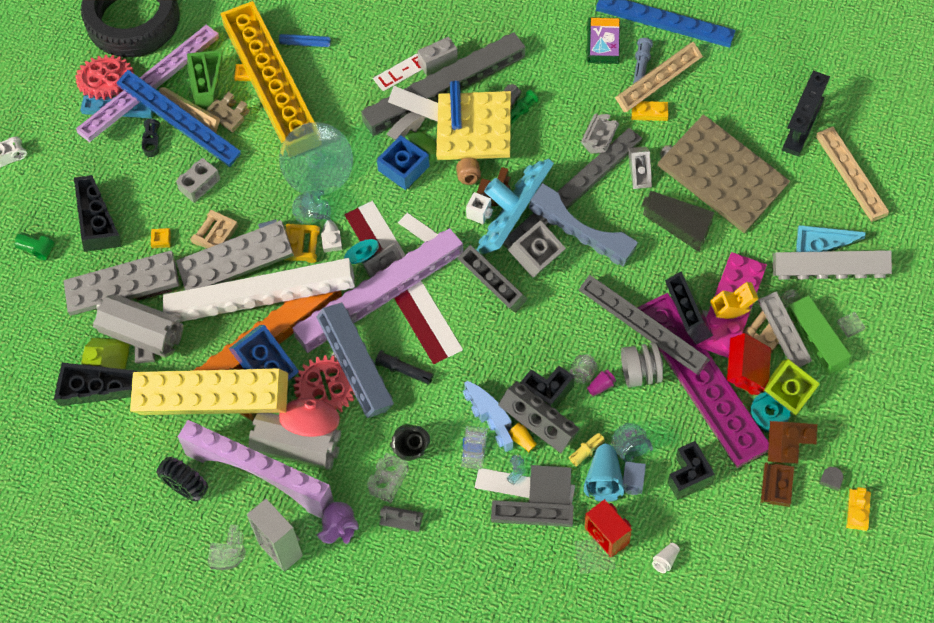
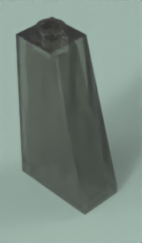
M650 191L649 196H645L641 207H644L643 215L700 252L712 225L714 212Z

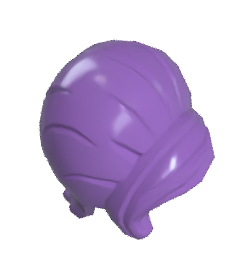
M333 502L328 505L321 518L322 532L318 533L317 536L324 543H334L337 538L341 537L343 542L348 544L354 535V531L359 529L353 509L343 502Z

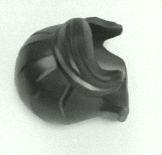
M404 424L395 430L390 447L400 459L412 461L425 454V450L430 444V436L420 426Z

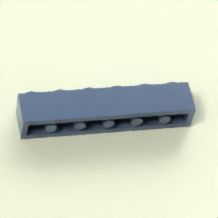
M343 302L323 308L316 318L366 417L370 418L387 412L394 404L392 396L388 393L374 361L370 358L366 345L362 342L348 310Z

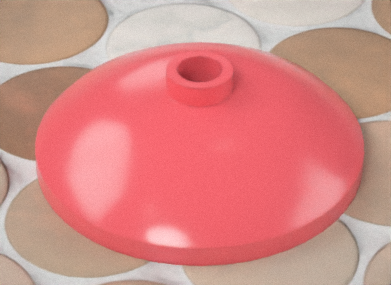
M301 398L289 402L286 406V413L279 414V420L286 430L294 434L315 437L334 431L339 425L340 416L337 410L325 401L314 398Z

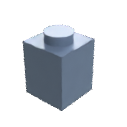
M625 462L624 492L629 495L642 494L646 464Z

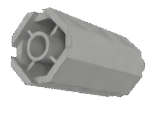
M116 294L106 296L104 300L101 299L97 303V315L93 322V328L97 329L99 333L165 358L174 353V344L178 345L181 341L184 326L179 323L181 319Z
M257 413L254 418L253 425L256 426L254 430L250 431V449L263 455L331 470L334 458L337 459L340 447H337V442H339L341 437L340 430L335 429L323 436H301L286 430L280 423L279 415Z

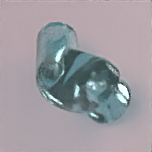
M514 455L510 458L513 472L507 477V480L512 485L525 473L524 459L520 455Z

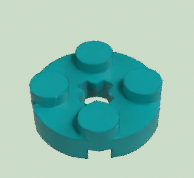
M766 392L755 397L750 408L751 417L764 432H769L770 421L788 422L791 411ZM766 408L774 409V415H768Z

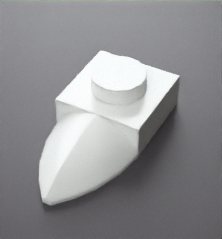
M328 219L321 233L324 253L342 250L340 230L332 220Z

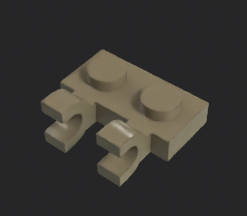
M228 92L221 101L216 99L206 111L220 118L219 124L234 132L244 122L243 116H246L250 110L246 108L248 105L243 101L238 104L235 110L231 109L230 107H233L237 102L233 99L234 95Z

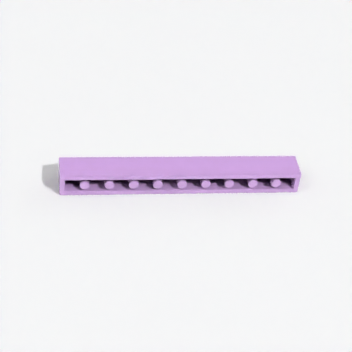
M450 228L442 231L432 240L424 242L418 249L407 253L399 261H394L388 268L378 271L369 280L361 282L358 287L345 292L339 299L331 301L326 307L343 302L354 324L459 257L464 252L463 243ZM321 310L315 311L309 318L299 321L293 327L295 338L307 353L327 341L316 318Z

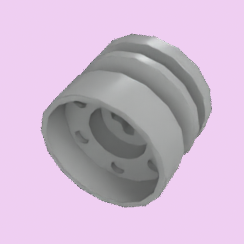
M655 342L649 343V351L647 345L642 344L640 354L635 346L621 348L623 374L628 388L642 386V377L644 376L648 385L653 383V378L656 383L662 382L663 362Z

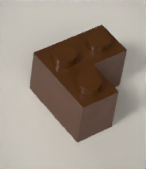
M770 421L768 461L798 464L799 443L817 444L818 424Z

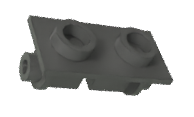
M384 506L380 511L381 519L379 525L419 532L423 513Z

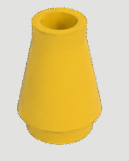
M517 423L508 432L511 439L528 452L537 445L527 428L520 423Z

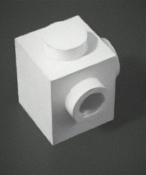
M474 192L466 206V218L484 224L485 220L489 219L493 212L491 199Z

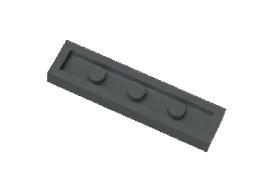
M492 500L491 522L572 527L574 505Z

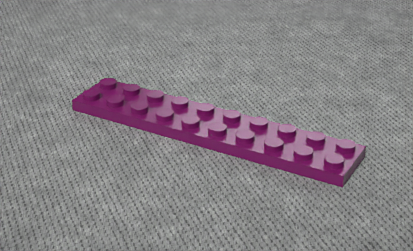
M665 293L637 307L710 359L701 373L697 375L658 347V350L736 468L767 453L768 440L707 350L697 347L686 332L670 295Z

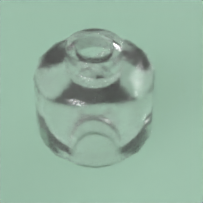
M589 354L578 355L571 364L569 373L575 376V382L579 384L588 383L597 372L598 364Z

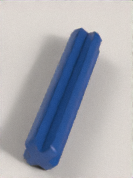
M279 35V44L330 47L331 43L330 37Z
M456 80L450 82L451 126L453 130H460L462 128L460 83Z

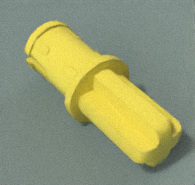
M597 433L589 441L582 443L581 447L569 456L570 461L575 466H578L588 456H592L593 451L605 442L604 437Z

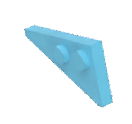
M799 225L796 252H829L863 240L865 232Z

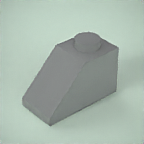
M647 147L628 148L633 189L652 187L649 149Z

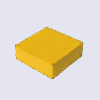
M236 64L235 81H250L243 64Z
M170 228L151 229V247L169 248L171 245Z

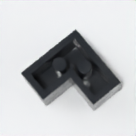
M558 366L550 377L545 379L531 369L521 380L520 384L525 385L528 390L556 409L574 387L575 376Z
M696 441L678 448L676 460L681 469L670 473L668 485L677 500L713 484L715 477L714 471Z

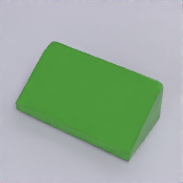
M418 130L405 136L407 140L429 154V160L434 162L437 159L436 142Z

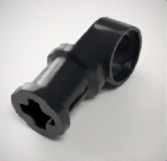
M150 118L144 121L145 132L142 135V150L145 156L154 157L159 153V135L157 130L160 127V123ZM149 145L155 146L151 151L146 150V147Z

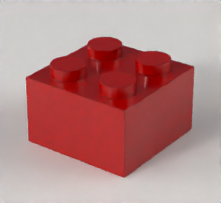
M604 499L585 514L584 528L610 558L630 544L631 524L627 519H622L619 516L617 508L612 503H608Z

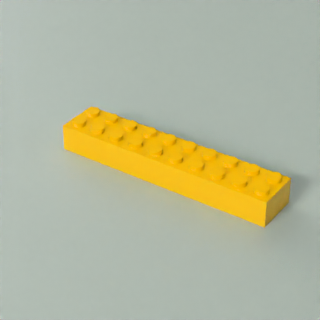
M251 1L222 12L221 17L224 28L288 158L322 145L320 132L254 2Z

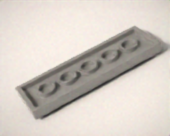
M280 220L176 260L185 290L227 282L292 257L294 254L283 222Z
M172 250L64 280L67 311L70 316L96 309L98 301L104 300L106 296L116 294L130 300L179 286Z

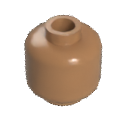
M464 158L457 163V177L462 184L472 185L480 179L481 171L477 160Z

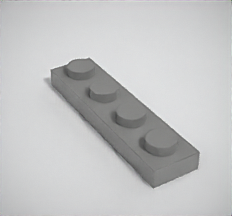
M777 292L759 299L758 302L787 359L798 367L810 363L812 359Z

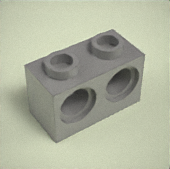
M202 158L195 162L186 173L181 174L176 183L179 191L195 203L220 181L218 170Z

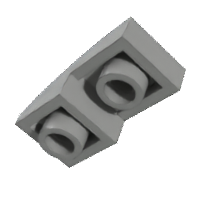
M410 112L401 118L386 135L393 140H396L400 135L405 138L410 130L416 132L426 117Z

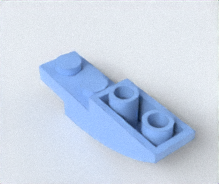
M469 381L464 382L465 390H463V394L467 401H471L473 405L471 409L474 416L479 417L481 422L487 421L490 430L496 432L497 436L495 438L499 447L503 446L505 452L512 450L513 441L508 433L512 426L507 413L498 406L499 403L485 390Z

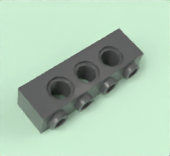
M469 245L457 258L513 312L516 313L528 300L473 246Z
M518 381L507 389L498 404L503 410L560 453L570 445L580 430L572 421L565 418L555 408L549 406L539 396H536Z

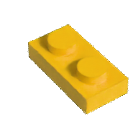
M641 101L632 108V120L668 121V102Z

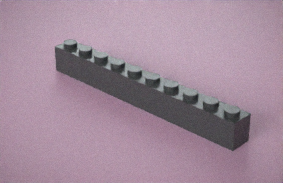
M513 32L503 36L494 43H489L480 50L474 51L471 55L443 67L440 71L412 83L404 90L438 103L439 94L450 93L451 81H459L461 91L525 58V45ZM389 96L372 106L366 107L361 111L363 123L372 136H375L393 127L401 118L412 111L389 103Z

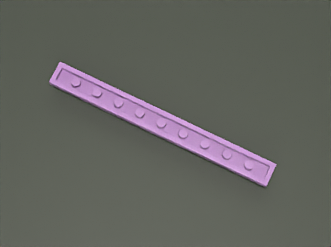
M205 25L142 75L140 79L154 89H157L187 64V53L204 51L219 39V34ZM122 91L76 128L77 133L88 142H91L137 105L139 101L126 91Z

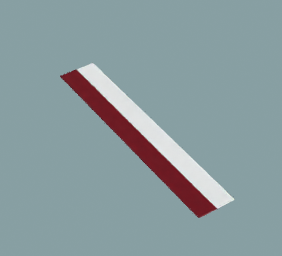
M373 201L344 214L360 242L367 239H374L378 242L379 248L375 254L394 243L402 258L406 256ZM422 281L394 298L433 364L463 350Z

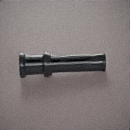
M380 350L375 360V366L377 367L380 365L390 369L392 373L397 371L427 385L431 384V378L434 376L433 373L401 361V358L398 356L393 357L386 354L384 350Z

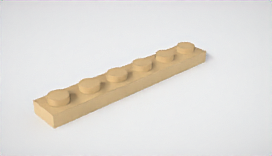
M694 41L618 94L615 99L623 112L629 111L703 57Z
M830 127L818 132L816 138L870 221L873 222L888 216V209L835 128Z

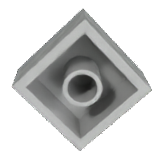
M540 220L514 242L508 250L534 278L566 248Z

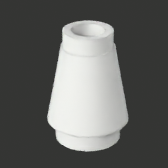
M675 543L667 545L653 557V567L660 573L670 571L680 548Z

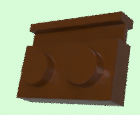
M764 463L760 503L767 502L773 505L790 507L794 466Z

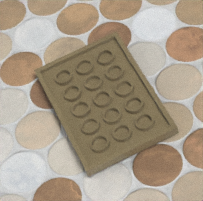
M704 114L658 162V166L744 234L790 182V180Z

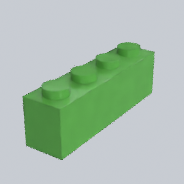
M809 295L790 304L787 313L791 321L794 322V326L827 374L830 375L848 366L852 357L851 352L840 341L839 334L833 331L828 318L819 311L818 304L814 300L812 301Z

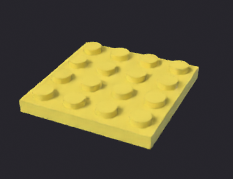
M511 91L460 93L462 128L460 130H453L451 126L450 93L439 94L437 160L510 158Z

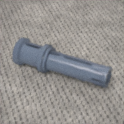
M640 38L637 41L638 51L635 53L637 63L633 84L646 75L647 62L651 59L650 48L653 47V41L648 38Z

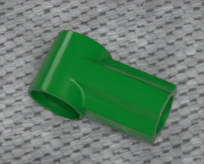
M21 232L17 234L14 246L17 249L32 253L36 258L45 261L55 246V242L46 236L38 238Z

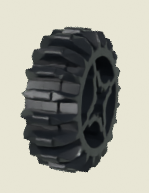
M166 457L157 468L158 477L172 490L188 500L196 502L206 494L208 484L203 477L177 458Z

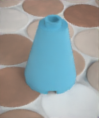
M603 444L597 447L584 482V493L586 496L592 495L596 501L600 502L604 499L607 502L615 501L619 495L623 496L624 484L617 451L610 444Z

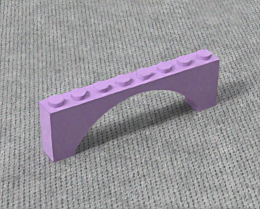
M187 420L178 435V439L187 456L202 463L204 461H218L248 471L274 485L297 501L307 512L319 518H322L326 507L334 502L329 484L190 420Z

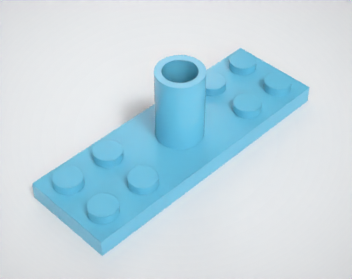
M550 159L529 165L524 170L525 175L515 184L516 189L514 192L497 178L487 185L484 192L503 209L496 220L488 226L489 231L478 242L480 245L476 250L481 255L500 249L554 163Z

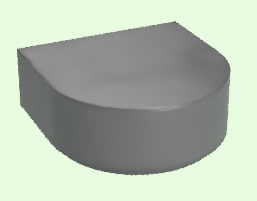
M828 467L824 470L819 484L839 491L843 481V473L836 467Z

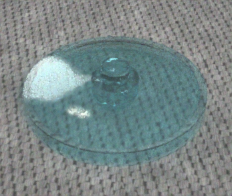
M312 122L295 128L285 138L279 153V165L283 177L293 189L308 196H324L338 190L347 181L353 166V154L348 140L338 129L325 123Z

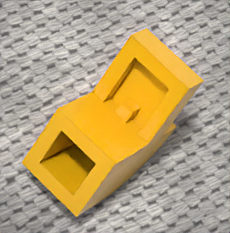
M746 282L734 292H720L710 303L717 318L732 319L750 311L749 306L759 298L752 282Z

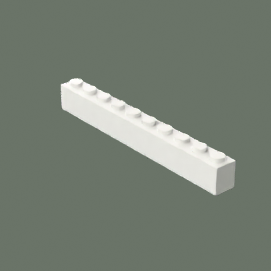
M346 258L163 295V312L180 318L182 322L346 290L355 287L354 272L350 259Z

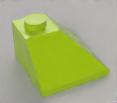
M92 338L84 347L81 365L126 369L130 344L118 339Z

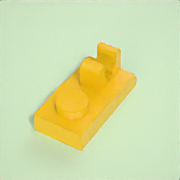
M866 488L849 489L846 528L868 530L871 492L866 491Z

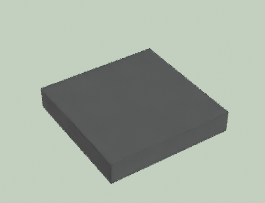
M531 465L529 502L570 505L571 468Z

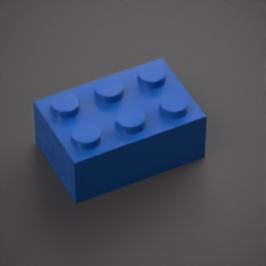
M265 325L257 326L229 348L244 369H281L288 373V380L299 372Z

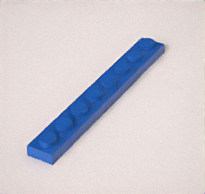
M599 0L596 5V11L728 48H730L735 35V30L628 0Z
M127 70L116 82L117 86L227 166L231 167L241 155L240 150L131 71Z

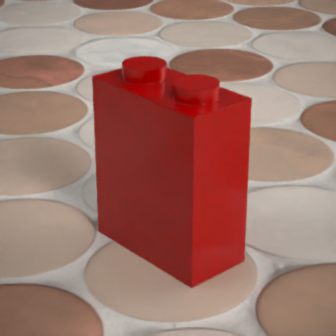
M746 333L730 338L727 381L735 384L736 387L746 390L751 395H758L764 392L770 376L771 347Z

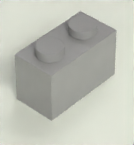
M449 37L418 50V64L426 76L457 61V48Z

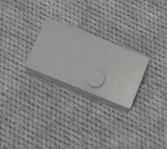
M267 499L263 500L247 514L258 544L284 572L303 556L298 543L300 539L295 534L294 528Z

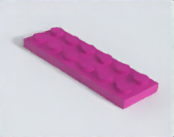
M731 252L714 297L722 291L734 292L746 282H752L757 293L767 264ZM711 305L706 320L713 336L696 346L729 358L730 338L743 333L750 311L732 319L717 318Z

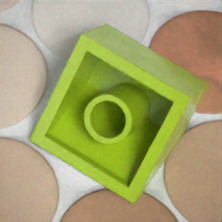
M787 359L782 361L772 374L764 391L794 415H797L820 383Z

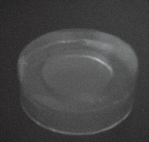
M788 290L781 295L780 299L784 307H789L790 304L800 300V295L796 290Z

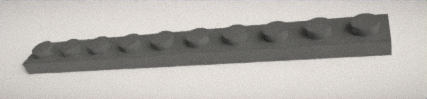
M628 128L609 145L606 152L600 153L557 191L565 208L571 207L629 155L628 148H636L642 143L643 138ZM533 213L507 236L502 245L509 249L514 242L540 220L546 227L550 223L543 216Z

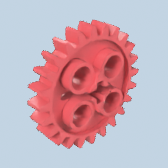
M105 55L104 58L98 56L97 60L91 58L92 62L85 61L86 66L80 65L81 70H77L78 75H75L77 87H79L80 92H83L84 96L88 95L89 98L95 96L96 100L102 97L105 100L108 96L112 99L113 95L117 96L120 92L124 91L117 86L116 82L127 70L133 74L134 72L133 67H131L130 63H127L126 59L121 60L120 56L115 59L114 55L108 58Z
M324 355L321 361L319 357H316L315 363L309 360L310 366L303 364L304 371L298 370L300 377H295L297 384H294V389L296 390L295 396L299 397L298 399H315L317 395H323L319 400L329 403L340 412H343V405L349 407L348 400L354 401L353 395L355 394L338 360L336 362L334 356L327 360L326 355ZM321 371L324 372L330 396L332 398L331 400H328L326 391L320 375ZM331 373H337L335 376H328ZM313 378H317V379H318V380L315 381V382H310V380L313 379ZM335 390H342L340 393H333Z

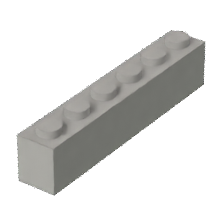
M891 251L773 253V276H778V280H789L790 276H798V279H809V276H817V279H828V275H836V279H847L848 275H855V278H867V275H874V278H886V274H892Z

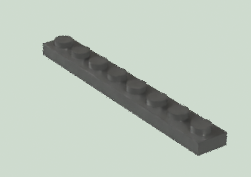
M589 275L579 288L580 292L652 343L655 342L660 349L695 374L699 375L710 359L593 276Z

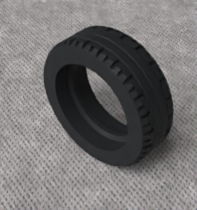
M82 0L81 16L91 41L99 49L114 56L139 57L158 50L174 35L180 20L177 0H157L160 6L156 14L146 23L128 29L114 28L103 23L102 17L106 9L117 0Z

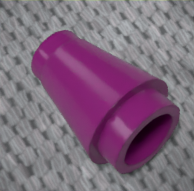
M606 369L598 374L587 387V390L595 397L613 387L616 379Z

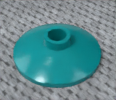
M374 239L361 241L346 252L344 259L349 258L351 264L362 263L375 254L379 244Z

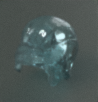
M308 190L295 198L292 204V213L297 221L303 224H312L321 219L330 220V205L327 201L320 199V196L324 194V190Z
M625 423L618 427L612 436V446L624 462H633L634 457L642 456L648 450H653L652 443L647 438L645 430L638 424Z

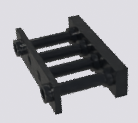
M812 71L787 129H790L782 151L800 156L825 97H822L830 76Z

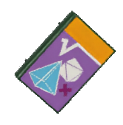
M589 17L586 27L587 63L619 64L620 18Z

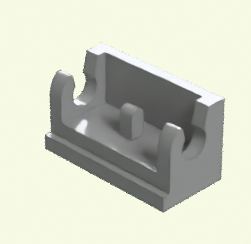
M593 115L581 141L590 154L607 151L619 125L615 120H606L611 115Z

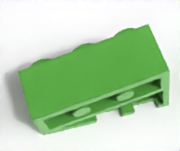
M222 50L187 53V69L194 104L201 108H208L215 101L222 66Z

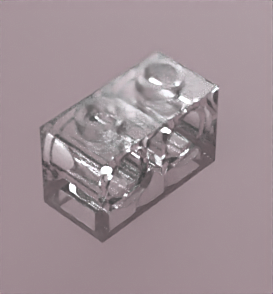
M466 426L461 467L483 468L488 428Z
M386 453L383 458L379 459L376 465L377 470L374 475L369 477L367 486L369 494L392 503L409 467L407 461ZM390 466L396 467L393 471L386 470ZM381 483L387 484L385 488L377 487Z

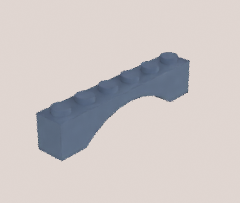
M543 183L530 200L529 208L534 214L543 216L550 224L559 226L566 234L575 236L581 243L588 244L597 253L609 257L615 264H620L624 267L636 249L638 242L623 232H602L579 222L567 211L559 193Z

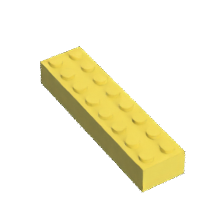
M281 369L133 372L130 411L140 415L286 413L288 373Z

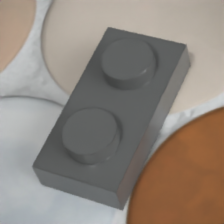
M392 243L363 261L362 265L368 276L372 278L378 271L384 270L394 261L402 259V256L396 245Z

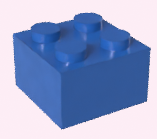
M400 135L377 158L378 171L404 190H407L430 166L429 154Z

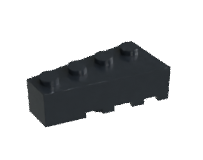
M93 176L74 177L84 252L121 247L120 235L115 228L112 217L107 210V206L101 197Z
M62 362L53 400L59 406L131 398L133 372L138 371Z

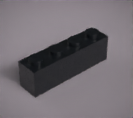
M681 271L666 279V285L686 332L697 345L712 337L713 333L694 290L683 272Z

